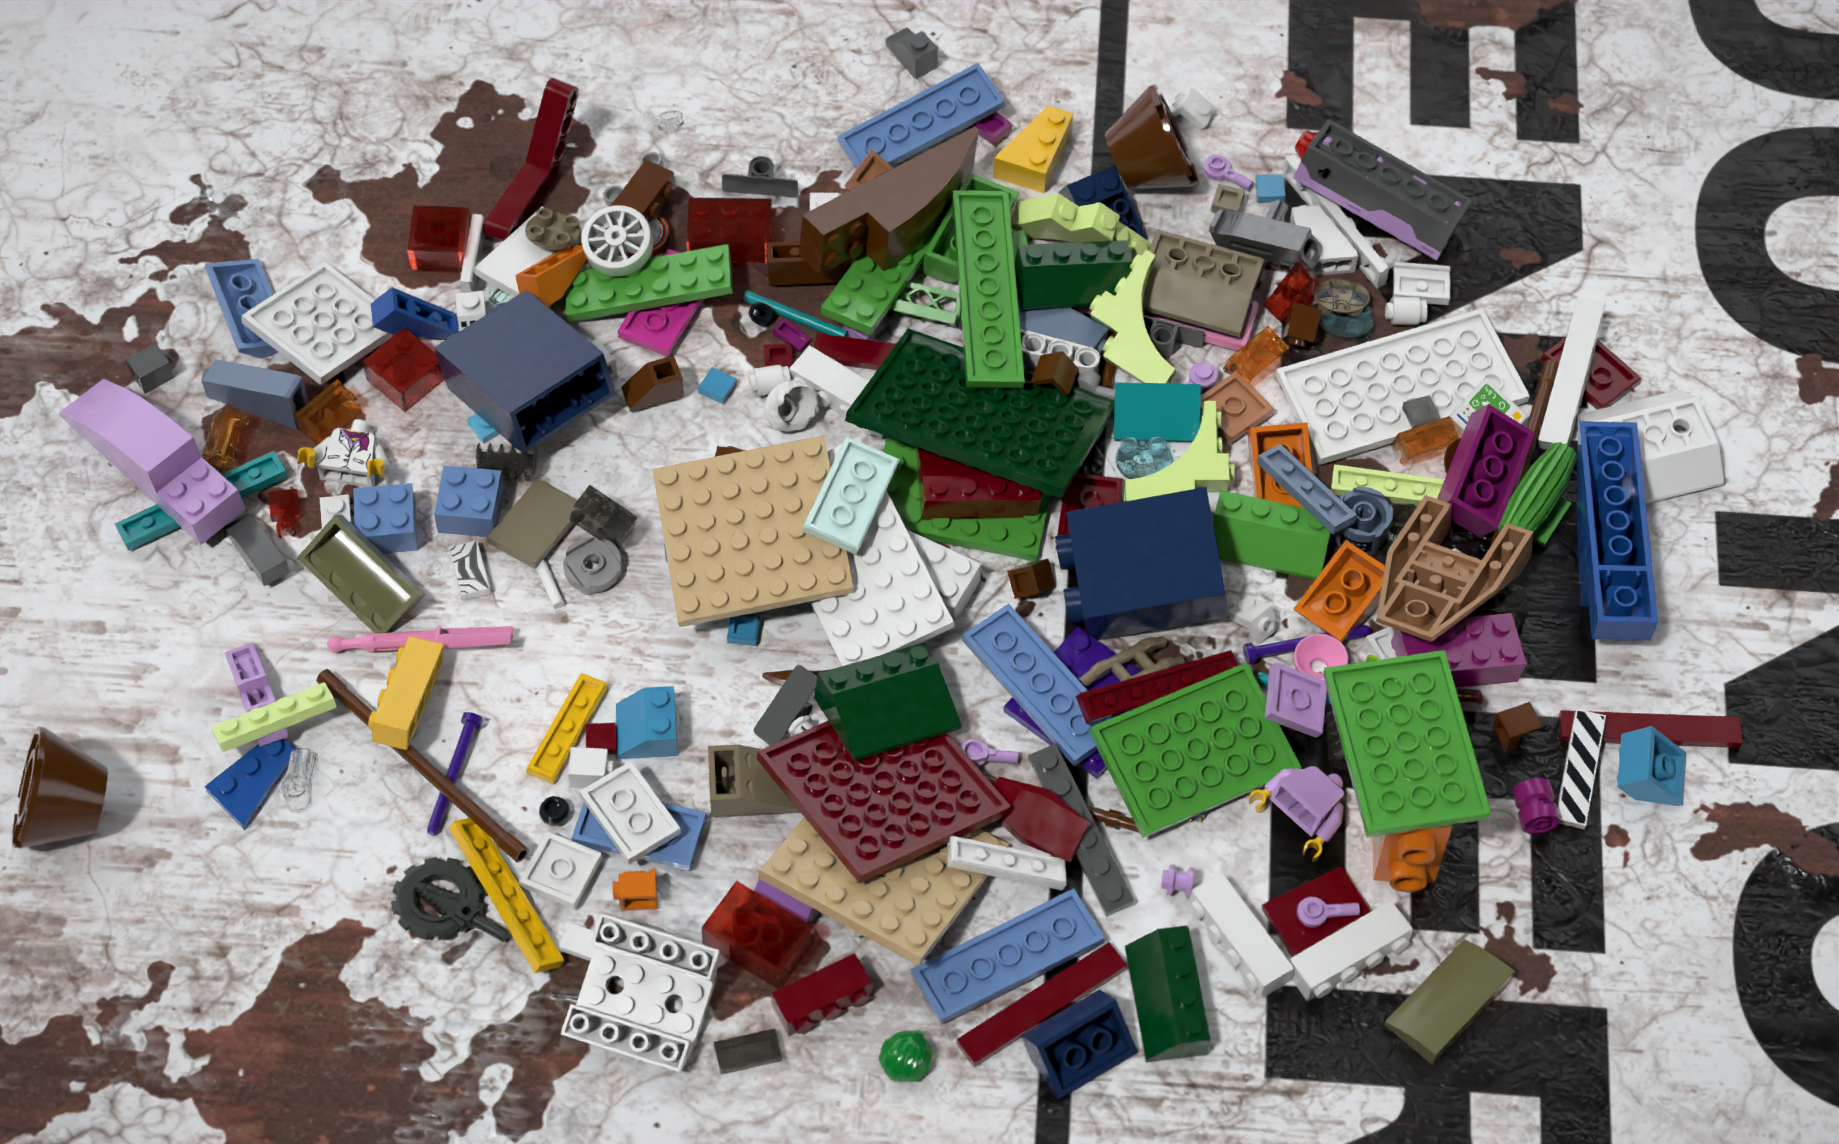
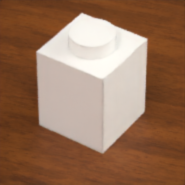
M571 747L568 769L570 788L584 789L614 771V761H609L608 749Z

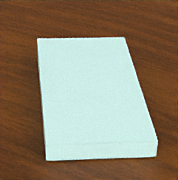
M846 436L807 517L802 532L856 555L900 459Z

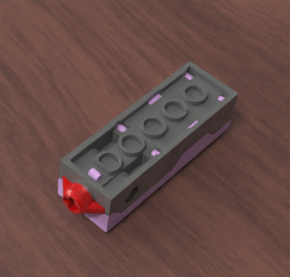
M1330 119L1325 122L1319 132L1304 131L1295 145V151L1298 153L1301 162L1293 179L1435 260L1442 253L1472 202L1470 198Z

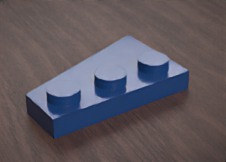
M284 738L261 747L258 744L205 785L206 792L245 831L256 809L261 808L266 800L265 796L272 786L279 782L296 757V751Z

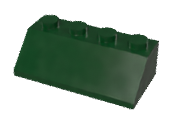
M1127 240L1018 245L1014 265L1023 310L1090 307L1098 294L1102 296L1105 290L1116 296L1117 293L1114 290L1122 277L1127 279L1133 270L1130 268L1132 258Z
M1189 926L1156 929L1125 945V954L1145 1063L1208 1055L1211 1039Z

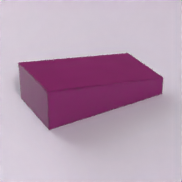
M785 318L773 328L772 334L786 344L791 343L792 348L798 352L811 341V338Z

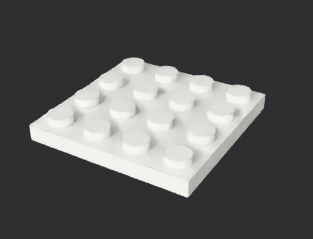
M326 262L321 263L242 315V324L320 385L394 336L373 327L370 304L375 300Z

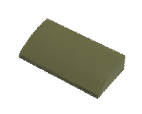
M334 515L297 557L315 577L374 633H389L426 595L343 515Z
M1463 939L1384 1022V1025L1433 1065L1511 982L1515 971L1488 951Z

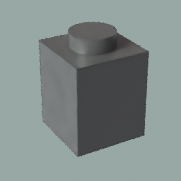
M156 343L126 359L132 378L144 394L174 378L171 368L174 366L173 359L166 350L162 352Z

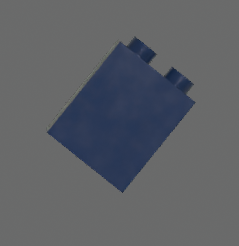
M525 290L506 303L497 305L490 313L465 329L451 334L444 342L434 347L447 388L522 454L615 395L604 353L528 290Z
M1207 487L1067 512L1070 533L1055 536L1060 569L1076 568L1078 586L1063 589L1069 624L1085 621L1089 637L1102 640L1230 617Z

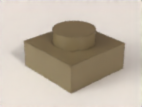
M1218 184L1211 211L1217 212L1221 208L1226 211L1239 212L1245 190Z

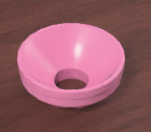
M1313 634L1302 639L1296 646L1294 666L1298 671L1325 681L1323 673L1314 672L1310 665L1315 661H1321L1327 667L1348 664L1347 650L1339 640L1332 636Z

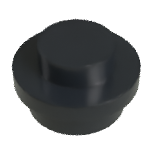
M558 796L546 798L539 807L541 820L550 826L563 824L570 814L568 803Z

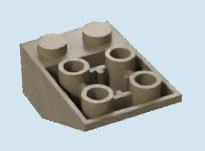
M739 744L708 746L711 817L793 813L800 811L758 762L757 752L761 750L760 748Z

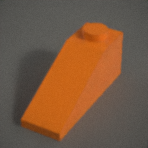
M574 245L570 248L559 250L516 274L519 294L528 290L550 308L552 303L562 298L587 260L582 245Z

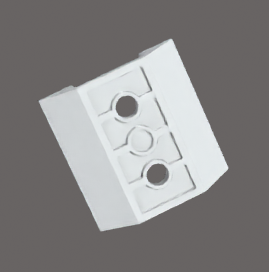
M1677 390L1577 414L1575 421L1577 426L1579 421L1637 422L1646 504L1720 486L1724 483L1719 442L1698 398L1692 394ZM1680 425L1686 428L1687 432L1678 433L1674 430L1673 426Z
M601 913L591 944L595 945V949L576 1005L570 1004L561 1035L681 1073L696 1045L716 982L720 950ZM621 977L624 981L622 992L616 995L611 994L608 989L609 981L612 978ZM672 996H680L683 1000L682 1009L677 1013H670L667 1009V1001Z

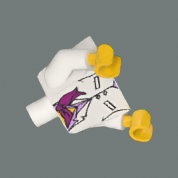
M360 419L353 421L351 430L343 428L334 429L331 437H327L313 449L309 447L300 448L297 457V464L306 462L309 468H314L316 463L320 480L361 487L374 486L375 474L385 478V470L389 462L383 447L377 444L375 435L368 433L370 425Z

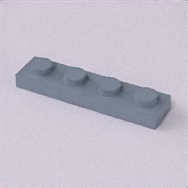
M1281 444L1258 455L1257 464L1332 534L1355 523L1357 514Z

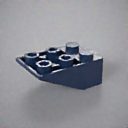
M1115 165L1070 183L1058 191L1079 207L1101 202L1120 215L1119 222L1148 240Z

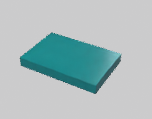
M1115 382L1114 440L1194 441L1200 428L1201 384Z

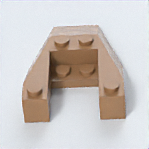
M1425 495L1387 552L1376 622L1432 642L1520 576L1532 557L1533 531L1505 523L1484 558L1480 560L1440 546L1451 529L1452 504Z

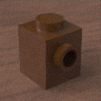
M1298 303L1290 305L1282 338L1289 339L1290 345L1305 348L1306 344L1314 343L1322 309Z

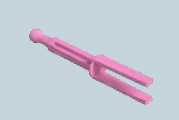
M438 625L435 630L373 633L358 638L346 639L333 636L328 640L327 647L333 653L341 652L343 649H362L368 652L398 650L400 646L404 647L409 636L444 644L443 650L503 645L512 643L511 638H514L513 626L442 628V625Z

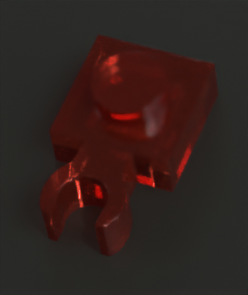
M298 489L268 492L270 518L272 522H277L276 531L278 537L282 538L281 532L284 528H291L292 536L295 537L297 530L293 520L301 519Z

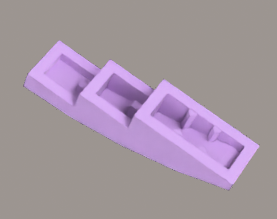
M254 643L225 652L247 713L255 708L276 702ZM286 728L261 737L257 741L259 747L289 736Z

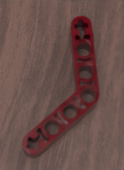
M550 78L543 91L526 161L487 216L483 227L485 235L500 241L507 239L531 217L556 180L579 95L578 87L555 78Z

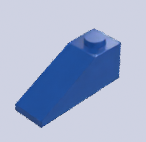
M393 287L370 304L373 327L394 336L446 339L451 334L459 331L456 313Z

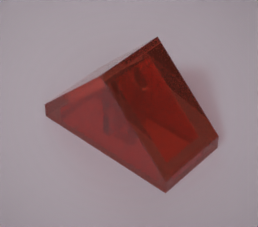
M1296 262L1263 306L1278 321L1285 323L1290 305L1293 303L1306 306L1313 304L1317 280L1301 264Z

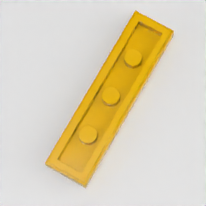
M580 673L526 768L527 774L550 784H555L570 757L571 747L577 745L586 729V724L590 722L607 692L608 683Z

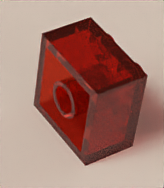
M413 205L407 248L411 270L462 272L471 224L469 207Z
M405 327L362 361L366 380L404 412L408 411L445 380L436 353Z

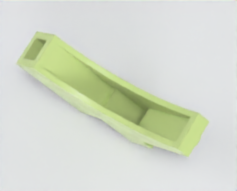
M1060 193L1017 202L1011 218V228L1016 231L1024 230L1028 239L1047 238L1073 243L1127 240L1132 261L1138 253L1143 255L1146 249L1149 251L1151 242L1119 222L1120 215L1101 202L1079 207Z
M1147 249L1143 255L1139 253L1136 255L1130 265V268L1133 270L1127 279L1122 277L1114 290L1117 293L1116 296L1105 290L1102 296L1098 294L1089 308L1092 310L1090 315L1093 320L1117 334L1115 338L1110 336L1102 349L1105 352L1103 355L1105 361L1140 383H1170L1177 373L1176 368L1171 366L1156 350L1150 340L1144 322V291L1151 270L1157 261L1156 255Z
M1204 401L1199 431L1192 444L1180 458L1154 474L1141 478L1125 479L1124 501L1207 487V491H1227L1229 481H1234V464H1229V454L1222 453V437H1217V428H1221V411H1216V401Z

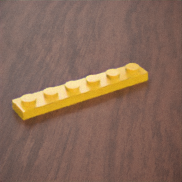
M470 818L453 821L449 827L450 832L534 973L560 968L564 958L492 838Z

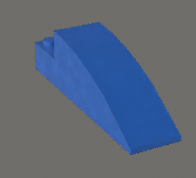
M1579 421L1577 541L1581 606H1589L1592 639L1651 641L1658 624L1637 422Z

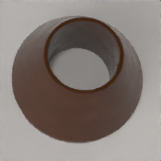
M1153 84L1143 92L1104 134L1111 156L1128 189L1195 187L1199 185V178L1193 162H1190L1187 153L1188 148L1162 94H1158L1157 85Z
M37 727L39 734L33 735L26 757L18 792V798H20L18 814L14 815L12 831L13 848L22 849L94 834L100 820L107 788L108 768L45 727Z

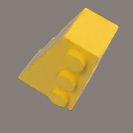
M1048 105L994 157L993 178L1044 194L1071 137L1074 113Z

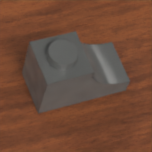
M906 27L885 38L887 48L915 80L937 69L938 47L923 30L915 34Z

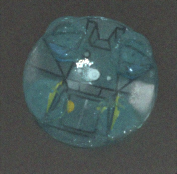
M1366 306L1363 308V313H1358V316H1350L1347 313L1321 312L1319 325L1325 331L1336 336H1361L1369 332L1373 327L1372 309Z
M1156 436L1150 440H1136L1132 437H1126L1121 441V445L1116 452L1115 462L1122 475L1128 479H1135L1163 470L1173 463V458L1166 446V441L1161 437Z

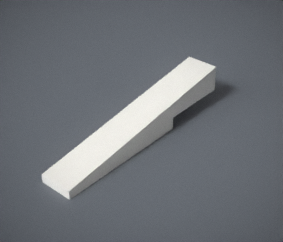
M1577 297L1538 439L1540 449L1547 450L1555 442L1570 445L1606 301Z

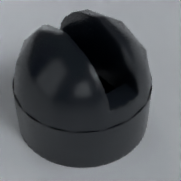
M756 302L750 306L749 318L757 325H765L772 318V309L763 302ZM755 310L766 311L765 315L754 314Z

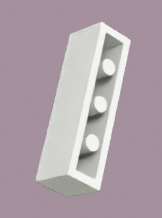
M810 345L789 368L791 381H800L803 384L812 386L818 396V404L834 410L844 420L847 410L869 382ZM862 428V430L867 434H874L880 439H883L884 437L880 433Z
M1223 873L1218 874L1191 891L1189 902L1191 913L1197 920L1201 919L1206 925L1210 939L1215 944H1220L1225 951L1224 954L1228 963L1233 968L1237 967L1241 972L1243 982L1249 991H1255L1258 997L1262 999L1291 981L1294 967Z
M1392 900L1290 958L1289 962L1294 967L1291 980L1307 1001L1316 996L1322 998L1330 993L1336 984L1340 982L1348 983L1365 967L1368 966L1371 969L1384 960V956L1394 952L1397 954L1403 951L1410 944L1409 940L1413 928Z

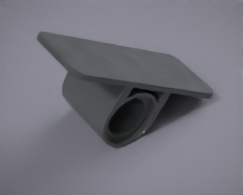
M757 156L750 161L748 175L722 174L721 177L722 190L724 192L798 197V181L795 179L774 178L773 162L766 156Z
M1144 315V322L1147 333L1150 335V340L1165 360L1171 357L1176 342L1197 348L1203 346L1204 331Z
M796 665L754 727V733L768 745L780 742L796 719L801 716L810 715L813 705L808 702V699L816 688L817 677L802 665Z

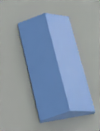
M259 259L206 263V272L238 352L262 359L278 353L277 350L242 324V315L273 295Z

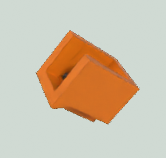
M656 868L647 873L645 871H624L623 874H618V881H613V900H619L620 911L658 910Z

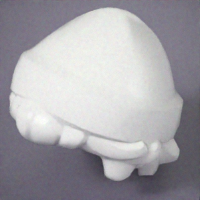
M788 380L781 382L769 393L765 401V417L775 430H801L807 427L809 419L814 418L815 414L819 412L818 396L812 386L803 384L800 381Z

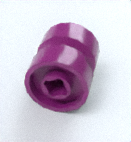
M1533 778L1515 785L1512 793L1515 805L1519 810L1518 817L1524 833H1544L1556 828L1560 824L1558 808L1553 802L1555 797L1552 785L1548 779Z

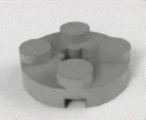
M594 537L582 538L570 545L566 551V557L563 561L565 578L571 586L580 590L584 595H593L595 592L604 591L614 585L622 576L620 552L612 542L606 539L600 541L594 540ZM588 561H592L593 563H600L597 565L598 567L595 569L587 568Z

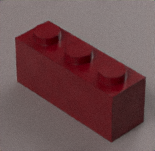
M853 953L772 992L771 1004L788 1036L795 1033L803 1034L809 1031L814 1024L824 1019L826 1021L832 1020L839 1016L843 1010L851 1006L859 1007L865 1004L872 996V982L858 957Z

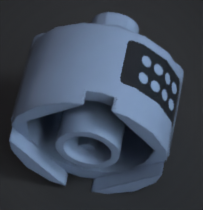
M1369 487L1353 488L1352 492L1347 494L1344 492L1339 497L1341 501L1357 514L1355 523L1332 534L1334 537L1333 541L1340 548L1345 540H1347L1366 554L1374 555L1388 538L1393 519V508L1391 504L1389 506L1381 492Z

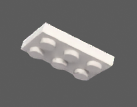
M632 761L579 791L583 802L629 865L681 834L679 825Z

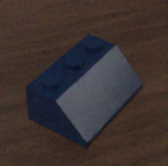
M1100 989L1021 1035L1032 1063L1058 1099L1138 1053L1116 999Z

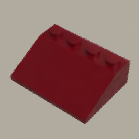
M916 448L921 519L1023 518V516H1037L1041 502L1040 490L1029 486H1022L1015 481L994 476L984 470L966 466L961 462L938 456L936 453L922 448Z

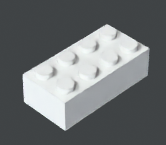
M907 530L955 624L980 583L981 563Z

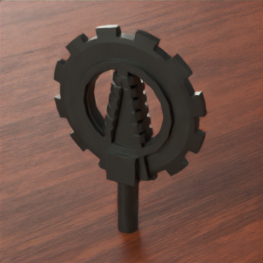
M437 857L425 859L424 864L418 867L412 865L404 871L406 876L401 882L397 881L394 885L392 892L396 894V900L391 901L393 914H399L401 919L398 920V924L405 931L409 928L415 931V937L428 940L429 936H438V940L451 938V933L458 930L464 932L466 929H469L471 931L474 926L501 942H504L509 935V931L481 916L480 912L483 903L479 902V898L484 896V888L481 883L476 882L475 877L477 875L470 866L464 868L459 865L460 860L449 857L447 861H438ZM434 880L451 882L458 888L460 895L450 890L447 891L444 888L441 889L438 886L434 887L432 884L428 885V883ZM418 894L420 898L427 902L429 906H432L441 916L431 917L423 914L415 904L416 895Z

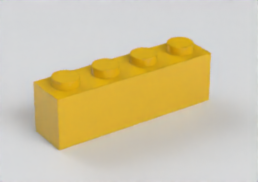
M409 636L405 646L399 647L396 656L397 665L395 668L391 667L388 673L387 689L380 691L377 702L378 710L372 711L369 718L368 728L372 729V742L403 750L408 749L442 667L444 644Z

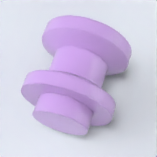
M1207 362L1194 364L1189 372L1188 384H1201V395L1216 385L1217 369Z
M1170 864L1169 870H1163L1161 888L1167 889L1166 895L1171 896L1174 890L1184 891L1186 898H1190L1195 868L1190 867L1186 873L1177 872L1175 865Z

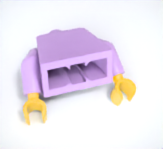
M1315 766L1306 769L1285 768L1264 785L1266 788L1263 791H1252L1249 795V804H1252L1257 799L1262 800L1255 807L1256 812L1261 813L1266 810L1268 806L1267 798H1269L1311 837L1316 834V839L1307 841L1303 849V855L1311 847L1318 851L1312 860L1315 862L1321 856L1323 843H1328L1341 825L1344 807L1340 802L1345 795L1341 789L1343 782L1337 774L1333 773L1326 776Z

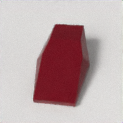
M998 777L994 787L1011 805L1010 815L997 821L1020 843L1071 862L1091 823L1051 789Z

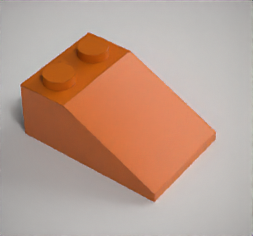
M1308 422L1250 427L1247 430L1255 498L1304 508L1257 464L1258 455L1281 444L1312 473Z
M1345 540L1294 607V611L1342 643L1379 606L1385 565Z

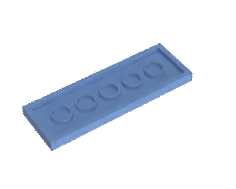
M976 63L837 136V139L856 169L871 150L893 167L1005 108V100L980 64Z
M1007 604L962 634L964 644L1054 744L1056 743L1058 749L1073 766L1098 750L1089 733V729L1092 726L1112 719V717L1086 724L1075 696L1088 690L1010 604Z
M1073 888L922 963L920 966L912 968L911 975L942 1025L1103 944L1105 937Z

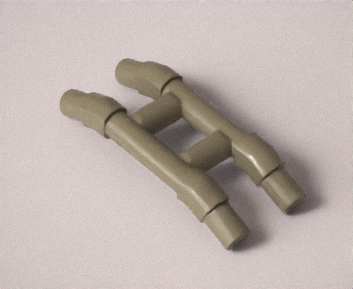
M1163 636L1148 637L1138 641L1137 644L1096 663L1079 678V681L1087 688L1094 681L1110 673V671L1120 681L1184 664L1185 660L1180 656L1175 658L1168 657L1154 664L1146 654L1155 651V649L1164 648L1167 641ZM1135 659L1144 670L1131 676L1122 665Z

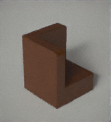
M1063 351L1040 355L1031 381L1035 385L1052 382L1063 395H1066L1071 391L1078 367Z
M1048 558L1024 563L1007 571L1015 599L1037 595L1055 587Z
M1530 702L1498 712L1493 725L1506 752L1517 748L1521 736L1539 731L1542 727Z

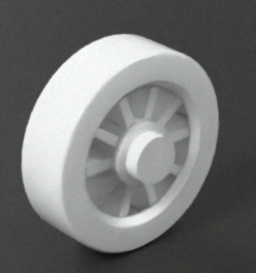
M614 205L597 211L588 219L582 231L581 242L588 262L595 270L608 276H625L636 272L645 265L653 250V236L646 218L640 212L628 206ZM640 243H641L640 248L637 247L636 245H634V244H640ZM629 251L634 255L627 259L625 253ZM609 254L608 261L603 260ZM617 255H622L623 261L615 262Z

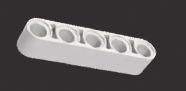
M1020 329L1023 368L1035 371L1040 355L1063 351L1078 367L1074 381L1077 382L1081 372L1094 371L1098 374L1100 355L1094 348Z

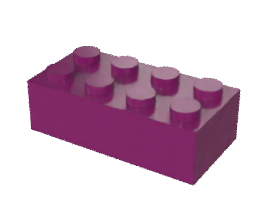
M1490 404L1470 414L1437 498L1452 504V521L1478 537L1498 529L1535 435V432Z
M1512 613L1464 617L1432 642L1397 629L1391 640L1392 649L1395 650L1396 657L1445 650L1455 688L1518 682L1527 665Z

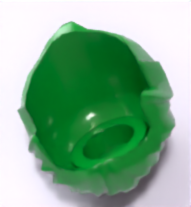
M905 1030L897 1032L891 1038L884 1041L878 1060L890 1080L894 1082H913L920 1080L928 1072L929 1067L933 1064V1051L930 1043L925 1039L920 1030Z

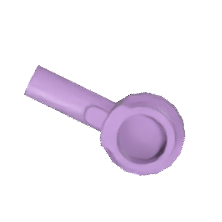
M1211 155L1203 163V170L1211 180L1220 182L1227 180L1248 191L1254 184V181L1230 169V163L1224 156Z
M976 739L967 740L960 746L977 768L983 766L986 761L1014 764L1018 762V752L988 748L986 743Z
M1317 897L1303 899L1297 908L1299 920L1307 927L1320 926L1326 922L1327 918L1360 914L1358 903L1326 905Z

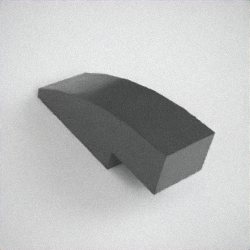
M249 513L223 527L250 570L254 571L263 586L290 573L287 561L280 550Z

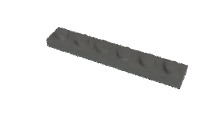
M1056 743L1028 755V759L1041 786L1051 789L1091 823L1075 855L1105 916L1107 917L1134 905V900Z

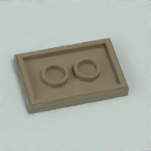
M537 478L487 536V543L536 569L540 561L548 555L583 514L585 504Z

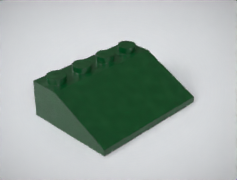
M925 643L818 673L814 699L854 761L960 730L962 727L939 664Z

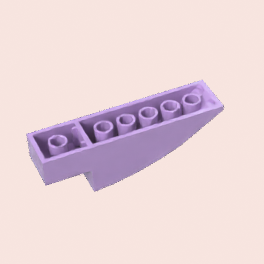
M102 379L59 412V415L155 504L159 505L167 515L173 518L200 545L246 510L238 489L201 457L193 436L158 408L129 389Z

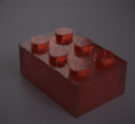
M689 197L687 252L728 244L731 251V262L768 263L767 242H772V199Z
M737 880L701 927L704 945L720 950V955L777 989L784 986L815 943L814 926Z

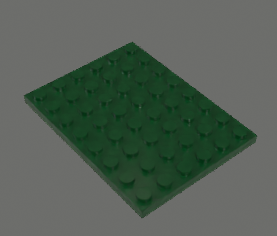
M908 328L847 410L845 421L859 428L880 433L887 438H894L908 443L912 447L922 448L936 453L938 456L961 462L966 466L984 470L994 476L1015 481L1022 486H1029L1043 491L1047 495L1062 498L1114 413V400L1073 385L1070 393L1063 395L1052 382L1035 385L1031 381L1034 372L1024 369L1025 382L1023 388L967 387L964 348Z

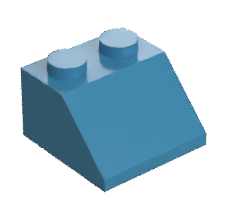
M674 686L642 688L616 703L617 759L678 756Z
M1653 726L1621 734L1619 773L1617 775L1618 788L1634 800L1672 806L1683 805L1686 752Z

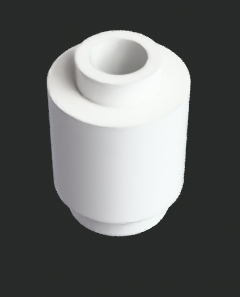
M1392 297L1390 303L1385 305V318L1390 319L1391 325H1419L1420 322H1426L1427 302L1426 300H1420L1419 297Z
M780 364L753 368V374L748 376L751 392L756 391L757 396L769 395L778 384L791 380L788 366L781 367Z

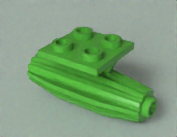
M1555 442L1535 461L1509 499L1498 527L1499 533L1505 523H1509L1533 531V541L1545 547L1572 504L1560 496L1568 484L1577 461V453L1574 452L1573 448L1569 447L1566 443Z

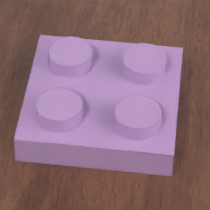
M1275 662L1270 666L1265 718L1317 738L1323 733L1327 692L1325 681Z

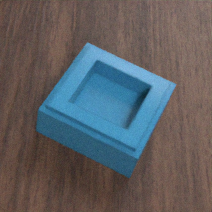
M1283 174L1256 175L1257 202H1273L1276 199L1281 200V202L1285 201Z
M712 367L698 386V393L723 404L736 386L737 379Z
M745 614L730 617L727 643L757 646L761 622L760 616Z

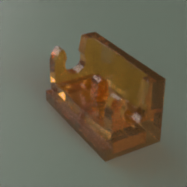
M1267 326L1229 357L1223 371L1229 375L1237 371L1249 383L1278 357L1288 351L1289 346Z
M337 379L298 411L295 416L299 430L318 445L327 437H331L334 429H344L362 414V409L355 403L358 400L357 397Z
M228 405L214 414L202 453V458L222 474L232 470L231 467L236 468L237 461L234 459L241 432L244 431L245 426L243 424L248 425L250 421L248 416L234 409L235 407L232 405Z
M1450 416L1398 433L1391 446L1393 451L1400 450L1402 456L1400 463L1404 464L1411 459L1447 448L1453 441L1459 439V436Z

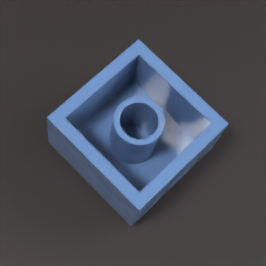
M444 465L434 512L437 532L487 537L497 526L504 493L501 470Z
M412 483L353 488L355 527L383 554L418 551L416 501Z

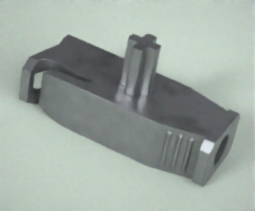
M1277 199L1272 202L1265 217L1245 212L1226 211L1220 208L1217 210L1209 227V232L1216 246L1286 266L1304 265L1306 268L1314 269L1322 253V245L1314 237L1310 228L1282 221L1288 205ZM1312 249L1315 252L1312 256V259L1309 260L1307 259V257Z

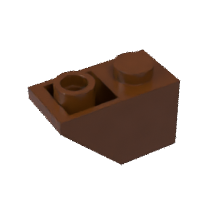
M674 355L646 363L621 386L630 412L684 397L683 377Z

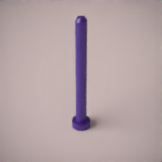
M1367 625L1358 626L1344 641L1366 637L1371 634V629ZM1305 637L1255 647L1252 643L1243 644L1245 661L1248 664L1256 663V658L1295 651L1298 643Z
M472 712L463 713L461 723L464 726L446 777L455 785L474 731L481 728L483 722L481 716ZM441 792L427 826V833L432 836L439 832L450 801Z

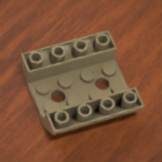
M1157 229L1149 251L1156 255L1157 261L1147 280L1144 291L1143 310L1240 337L1256 284L1260 282L1266 260Z

